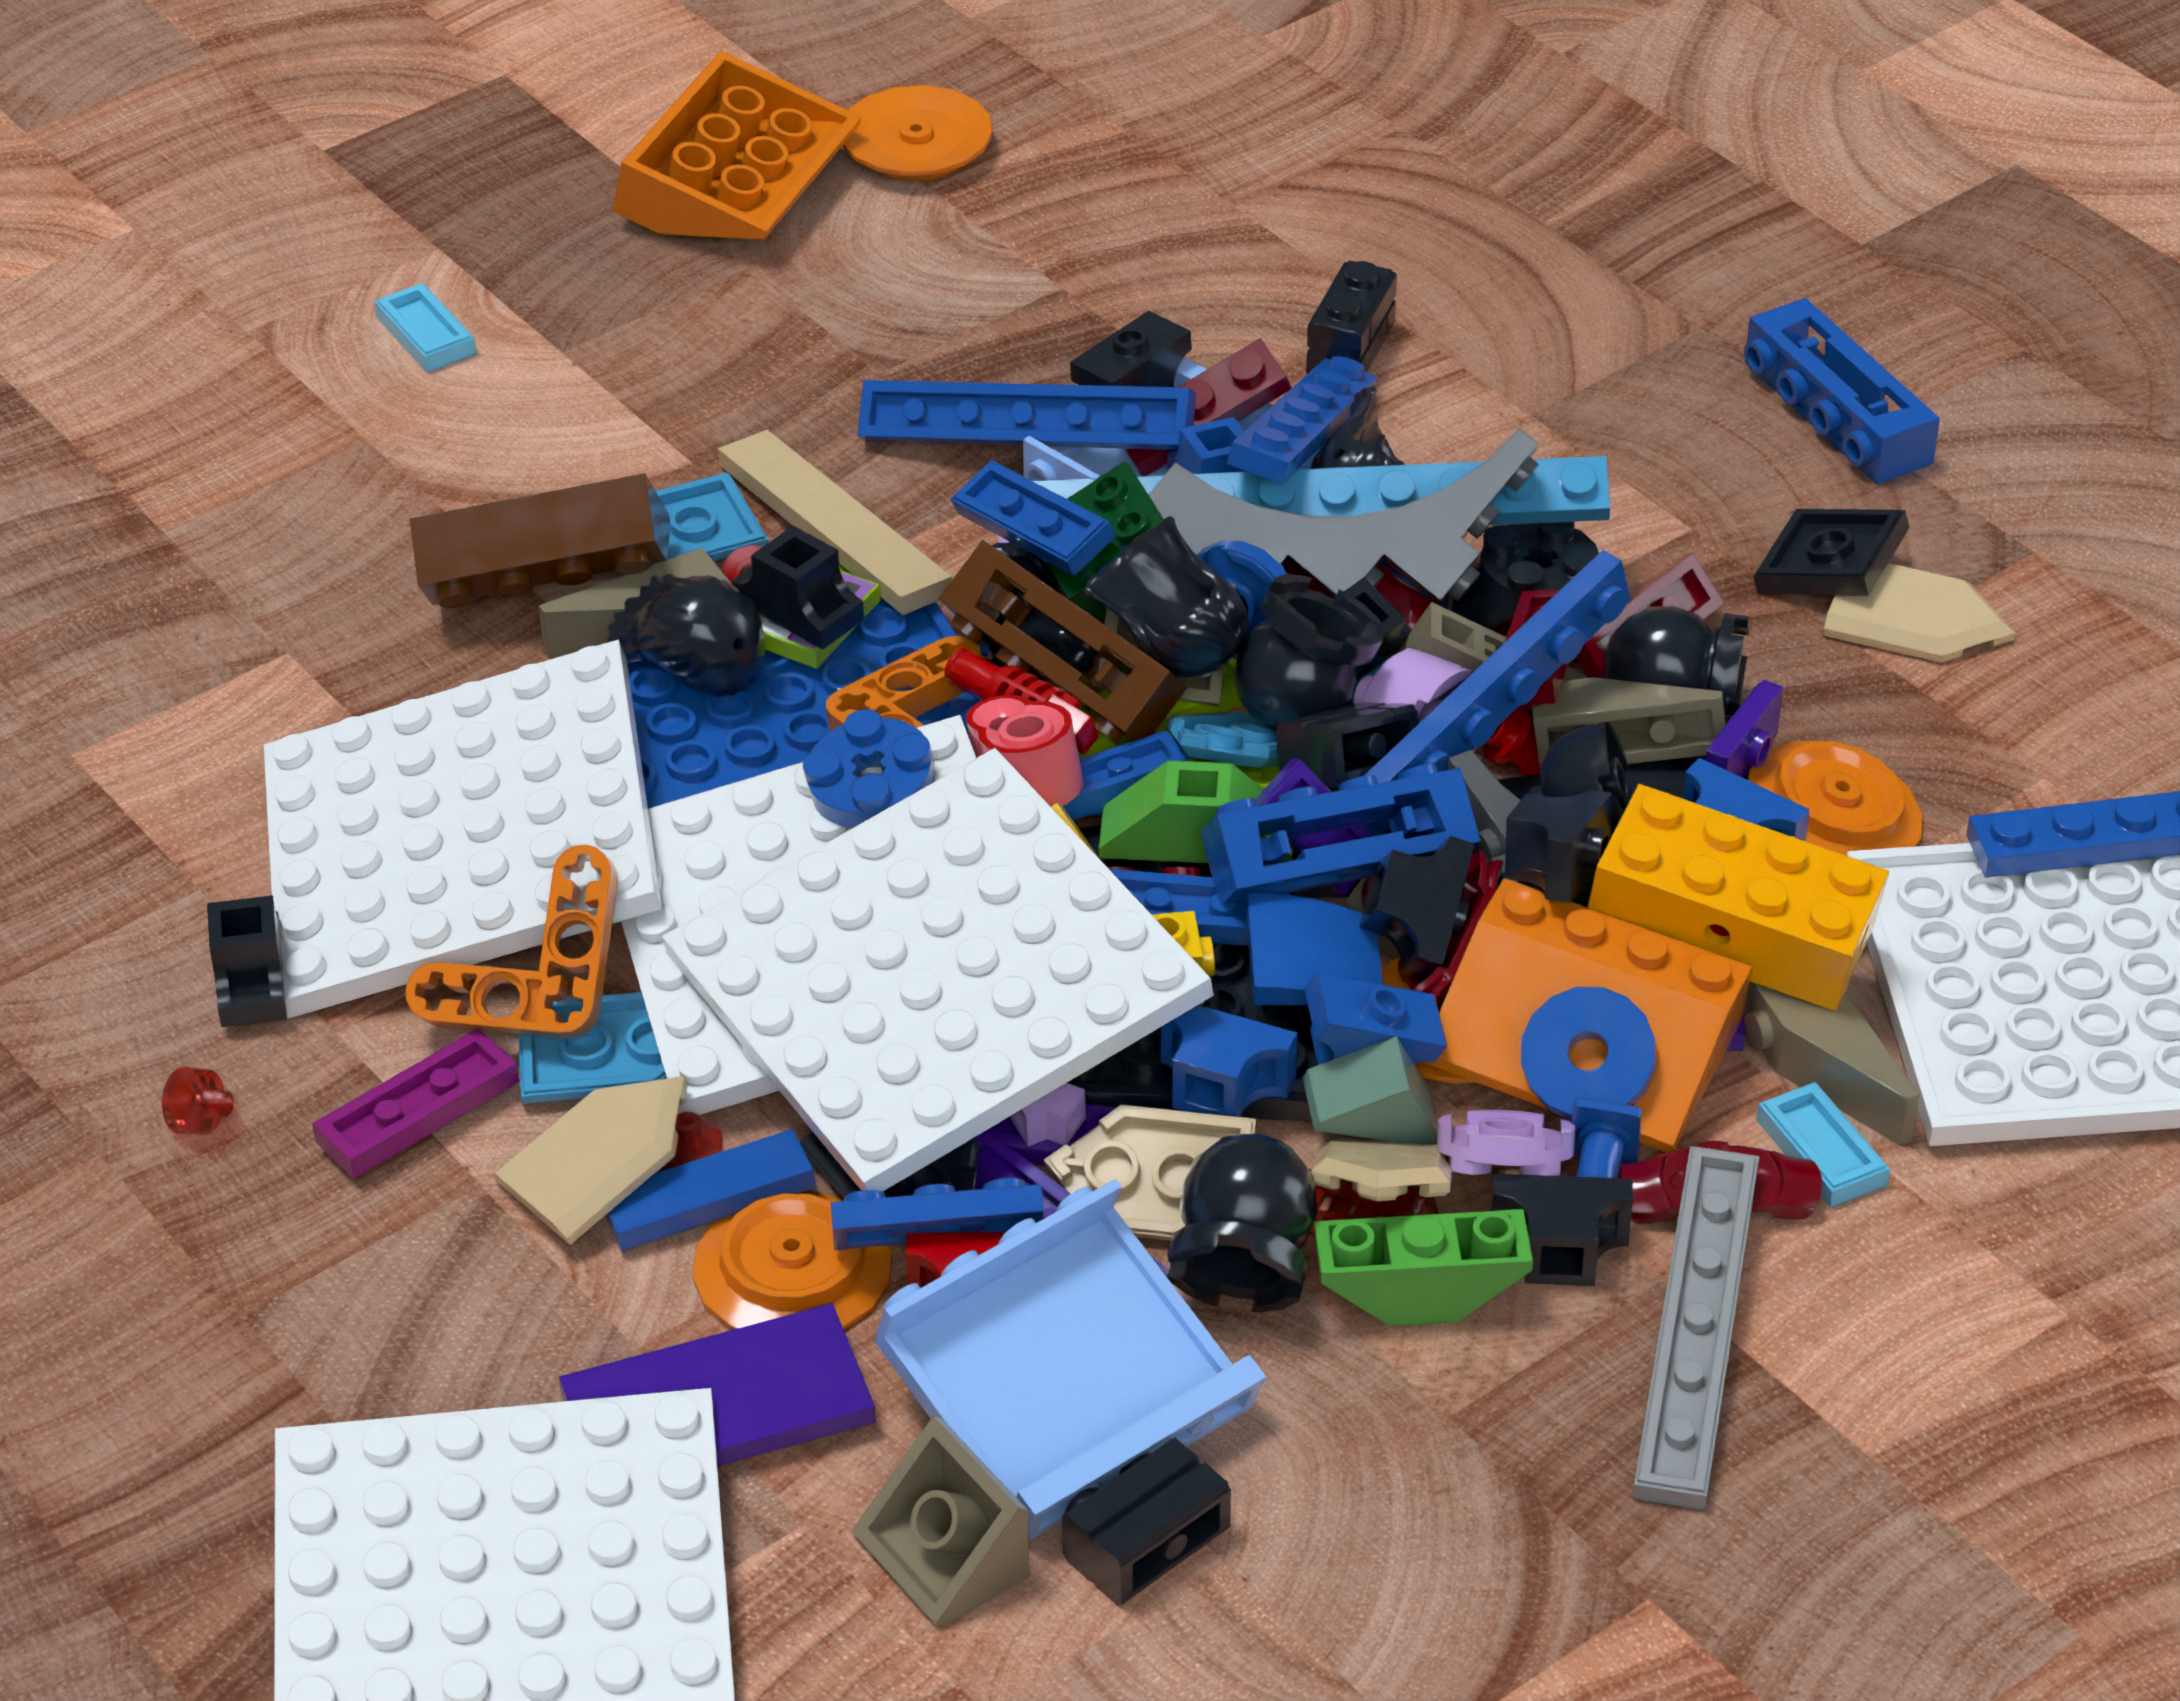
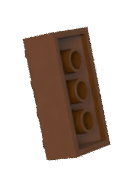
M645 473L410 518L418 587L432 605H439L445 608L467 606L474 601L475 597L495 593L505 597L521 596L531 592L533 586L553 582L566 586L579 585L588 582L592 575L616 571L620 574H636L646 571L651 567L652 563L667 561L671 528L669 513Z

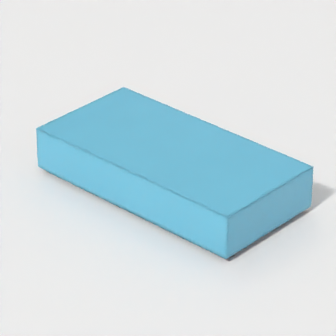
M424 283L374 301L376 318L426 373L476 354L475 338Z
M1816 1082L1758 1104L1757 1122L1787 1156L1811 1159L1816 1163L1822 1175L1821 1198L1830 1208L1888 1185L1890 1168Z

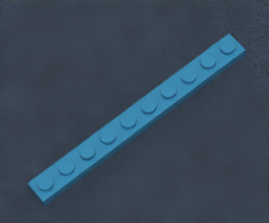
M1607 456L1533 459L1539 466L1517 492L1507 486L1492 504L1500 510V513L1491 525L1610 520ZM1486 461L1298 469L1282 485L1249 472L1194 475L1213 488L1258 507L1303 516H1356L1401 507L1443 490ZM1164 475L1137 476V478L1149 494ZM1097 478L1033 482L1067 499Z

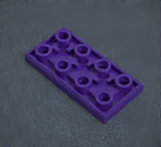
M833 1303L559 1376L560 1390L564 1401L711 1388L717 1466L876 1423L875 1405Z

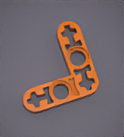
M962 636L945 637L837 690L826 701L829 732L844 725L845 719L851 713L862 709L874 710L880 714L881 718L898 719L916 728L924 726L915 718L965 693L964 690L947 682L948 678L945 677L944 671L948 659L957 649L962 647L981 657L980 645H976L968 638ZM903 688H914L907 691H896Z
M587 844L574 845L558 857L552 872L539 971L444 962L427 963L417 968L407 982L405 988L406 1001L411 1011L428 1024L438 1027L470 1030L479 1028L481 1031L565 1039L579 1038L588 1033L597 1023L601 1009L618 885L617 870L613 862L597 847ZM587 861H590L591 867L601 874L599 881L588 883L584 901L591 909L598 908L596 915L579 909L564 910L566 903L579 907L580 887L570 880L572 872H582ZM583 924L589 926L594 938L590 951L576 959L564 957L559 946L562 933L572 925ZM558 967L575 974L589 972L587 980L574 976L572 993L578 1001L583 1003L581 1012H571L568 1022L563 1023L562 1017L552 1010L554 1001L560 1002L565 1000L568 988V980L562 975H555L556 968ZM443 978L444 985L451 990L460 993H470L472 1014L466 1015L469 1008L467 1004L461 1000L452 999L441 1000L438 1010H434L433 1004L423 998L425 989H436L438 980ZM474 979L475 982L471 990L469 981ZM500 983L516 985L520 993L517 1009L511 1015L503 1018L489 1015L486 1008V998L491 989Z

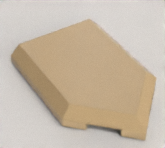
M1891 563L1887 564L1869 596L1835 595L1828 610L1823 629V636L1938 663L1962 657L1963 649L1985 642L1994 647L2015 640L2016 635L2013 629L1971 583Z
M685 1076L595 1089L494 1173L493 1177L511 1195L571 1245L675 1157L679 1136L675 1125L679 1106H682L685 1102L688 1081Z
M1120 1105L1100 1119L1099 1125L1075 1143L1070 1146L1065 1144L1045 1158L1044 1164L1071 1194L1087 1186L1094 1191L1116 1179L1122 1188L1114 1208L1133 1234L1138 1238L1171 1241L1174 1232L1185 1227L1180 1217V1191L1194 1158L1222 1137L1238 1134H1256V1119Z
M1333 1136L1318 1149L1311 1169L1315 1185L1329 1189H1339L1340 1178L1352 1181V1189L1358 1191L1360 1197L1374 1201L1395 1200L1398 1195L1407 1194L1408 1186L1420 1185V1196H1446V1193H1450L1453 1171L1450 1168V1156L1440 1153L1435 1144Z

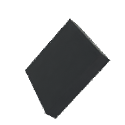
M1796 509L1753 576L1757 593L1869 596L1910 528L1906 511Z

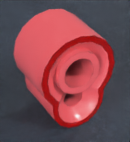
M999 695L982 700L969 709L966 720L971 745L976 758L996 748L1050 807L1057 802L1064 806L1079 795L1084 786L1071 713L1062 705L1049 701H1030L1017 695Z

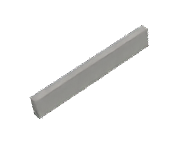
M1690 1146L1632 1499L1705 1510L1759 1156Z

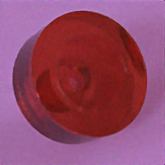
M180 1067L176 1069L166 1081L162 1094L163 1118L168 1128L177 1134L207 1135L218 1126L222 1117H228L234 1107L232 1093L224 1090L222 1080L215 1071L206 1068Z
M682 1112L678 1114L675 1129L679 1136L675 1157L659 1170L661 1172L724 1151L723 1135L720 1128L711 1120L699 1117L696 1113Z

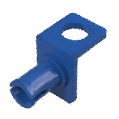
M1585 1098L1574 1099L1571 1124L1575 1125L1574 1156H1580L1576 1177L1618 1178L1621 1163L1638 1162L1641 1146L1642 1110L1640 1108Z

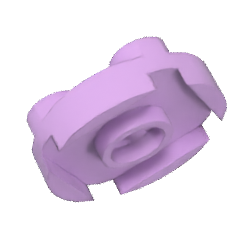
M1467 1111V1124L1453 1127L1452 1114L1438 1119L1437 1150L1444 1155L1450 1156V1168L1456 1173L1470 1175L1487 1174L1491 1172L1492 1165L1519 1166V1173L1522 1175L1559 1176L1561 1174V1161L1571 1159L1574 1156L1575 1125L1564 1119L1560 1121V1131L1544 1128V1114L1526 1111Z

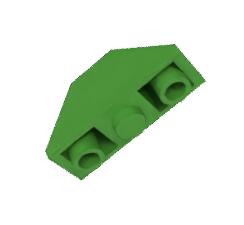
M1166 761L1105 804L1102 815L1099 858L1208 863L1200 832L1218 814L1217 808L1235 800L1256 799L1264 789L1232 763ZM1273 834L1260 836V838L1270 837ZM1291 848L1292 853L1286 855V856L1280 861V863L1292 861V858H1293V849H1292V848Z
M1523 1209L1314 1221V1238L1321 1283L1388 1326L1459 1322L1530 1273L1533 1269V1258Z

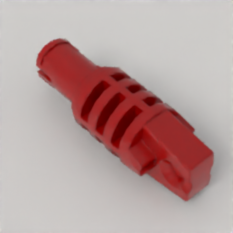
M963 647L957 649L948 659L944 671L945 677L948 678L947 682L980 700L999 695H1017L1030 701H1049L1062 705L1071 713L1078 753L1086 754L1099 738L1098 732L1094 729V722L1091 716L1079 710L1081 704L1078 699L1059 688L1053 687L1052 684L1040 680L1037 676L1027 673L1024 669L1013 665L1000 668Z

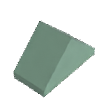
M1397 1036L1312 1067L1302 1077L1314 1131L1385 1141L1437 1145L1438 1123L1429 1087Z

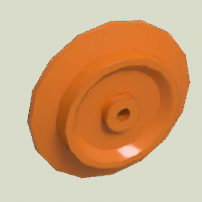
M929 85L893 87L870 94L848 109L862 118L858 128L842 147L856 162L889 178L905 181L933 180L953 173L984 153L993 137L991 117L977 100L954 89Z
M1790 741L1772 748L1764 764L1760 768L1752 766L1748 772V781L1810 809L1806 842L1847 855V851L1915 847L1922 838L1923 814L1911 789L1880 759L1858 747L1835 741Z
M820 1192L782 1193L756 1200L737 1214L713 1221L696 1246L692 1279L704 1308L730 1330L833 1303L844 1331H846L874 1311L890 1286L892 1250L890 1246L834 1250L831 1202H841L844 1200Z

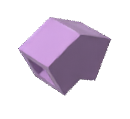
M1065 1083L1011 1115L1010 1119L1028 1146L1047 1139L1061 1145L1068 1144L1086 1119L1085 1089Z

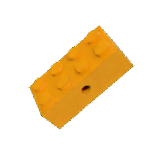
M1638 784L1596 867L1588 908L1752 966L1751 982L1836 1012L1875 925L1890 871L1669 793Z

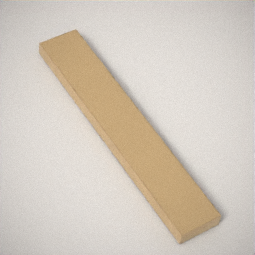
M765 430L718 448L719 465L724 470L729 472L730 475L793 526L838 549L839 563L853 575L880 584V597L902 615L940 601L938 598L952 581V576L770 431Z

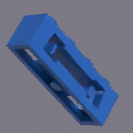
M1807 298L1749 317L1747 343L1744 347L1745 364L1754 374L1758 375L1777 392L1785 403L1791 405L1820 435H1823L1842 452L1852 465L1857 466L1876 485L1934 464L1940 417ZM1809 326L1826 340L1825 356L1817 349L1819 345L1818 339L1815 336L1808 338ZM1885 395L1889 396L1901 409L1888 412V402L1884 400Z
M1425 764L1401 772L1398 780L1378 783L1375 775H1367L1343 782L1339 785L1340 791L1318 795L1315 787H1303L1280 795L1278 797L1279 802L1256 806L1255 799L1246 798L1218 807V814L1213 817L1200 833L1220 904L1247 901V892L1291 893L1372 877L1375 867L1392 849L1416 857L1431 856L1449 836L1473 843L1475 847L1481 840L1461 768L1438 772L1436 764ZM1401 809L1393 819L1388 820L1391 833L1305 849L1294 861L1280 863L1286 855L1292 853L1289 838L1377 822L1386 812ZM1273 834L1270 837L1260 838V836ZM1421 834L1419 837L1409 838L1410 836Z

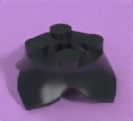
M1575 522L1509 524L1489 527L1483 534V547L1479 552L1478 560L1472 566L1480 575L1459 601L1453 599L1451 611L1485 628L1494 630L1508 619H1513L1522 591L1561 590L1599 554L1597 546L1584 532L1574 528Z

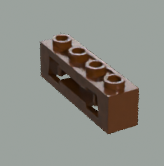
M983 539L938 598L955 614L949 622L954 629L976 645H979L984 637L988 638L1000 647L995 657L1004 665L1018 666L1027 673L1033 670L1047 680L1046 682L1052 684L1053 687L1067 692L1084 703V707L1087 710L1094 712L1091 717L1094 722V728L1101 731L1117 745L1124 736L1131 741L1153 735L1187 689L1167 668ZM1014 588L1025 594L1023 599L1043 618L1106 661L1094 676V679L1110 693L1106 699L1098 694L1100 690L1081 672L1018 629L1031 610L1012 593ZM999 614L1007 619L1002 626L996 622ZM1121 662L1133 670L1129 676L1118 669Z

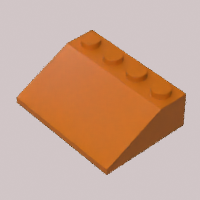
M720 50L621 162L612 212L658 234L765 240L858 128L862 117Z
M1504 878L1477 923L1440 1009L1439 1016L1447 1047L1435 1063H1422L1547 1108L1531 1091L1521 1065V1038L1532 1014L1554 995L1575 987L1607 988L1628 997L1646 1015L1657 1044L1656 1072L1646 1094L1633 1106L1642 1110L1640 1143L1668 1153L1675 1150L1742 1021L1752 966L1573 902L1567 903L1545 899V892ZM1596 1039L1582 1040L1573 1047L1570 1053V1062L1582 1070L1596 1069L1605 1062L1608 1048L1604 1043Z

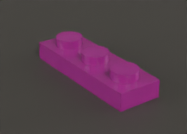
M477 1028L313 1122L315 1142L355 1179L519 1083L518 1065L487 1035Z

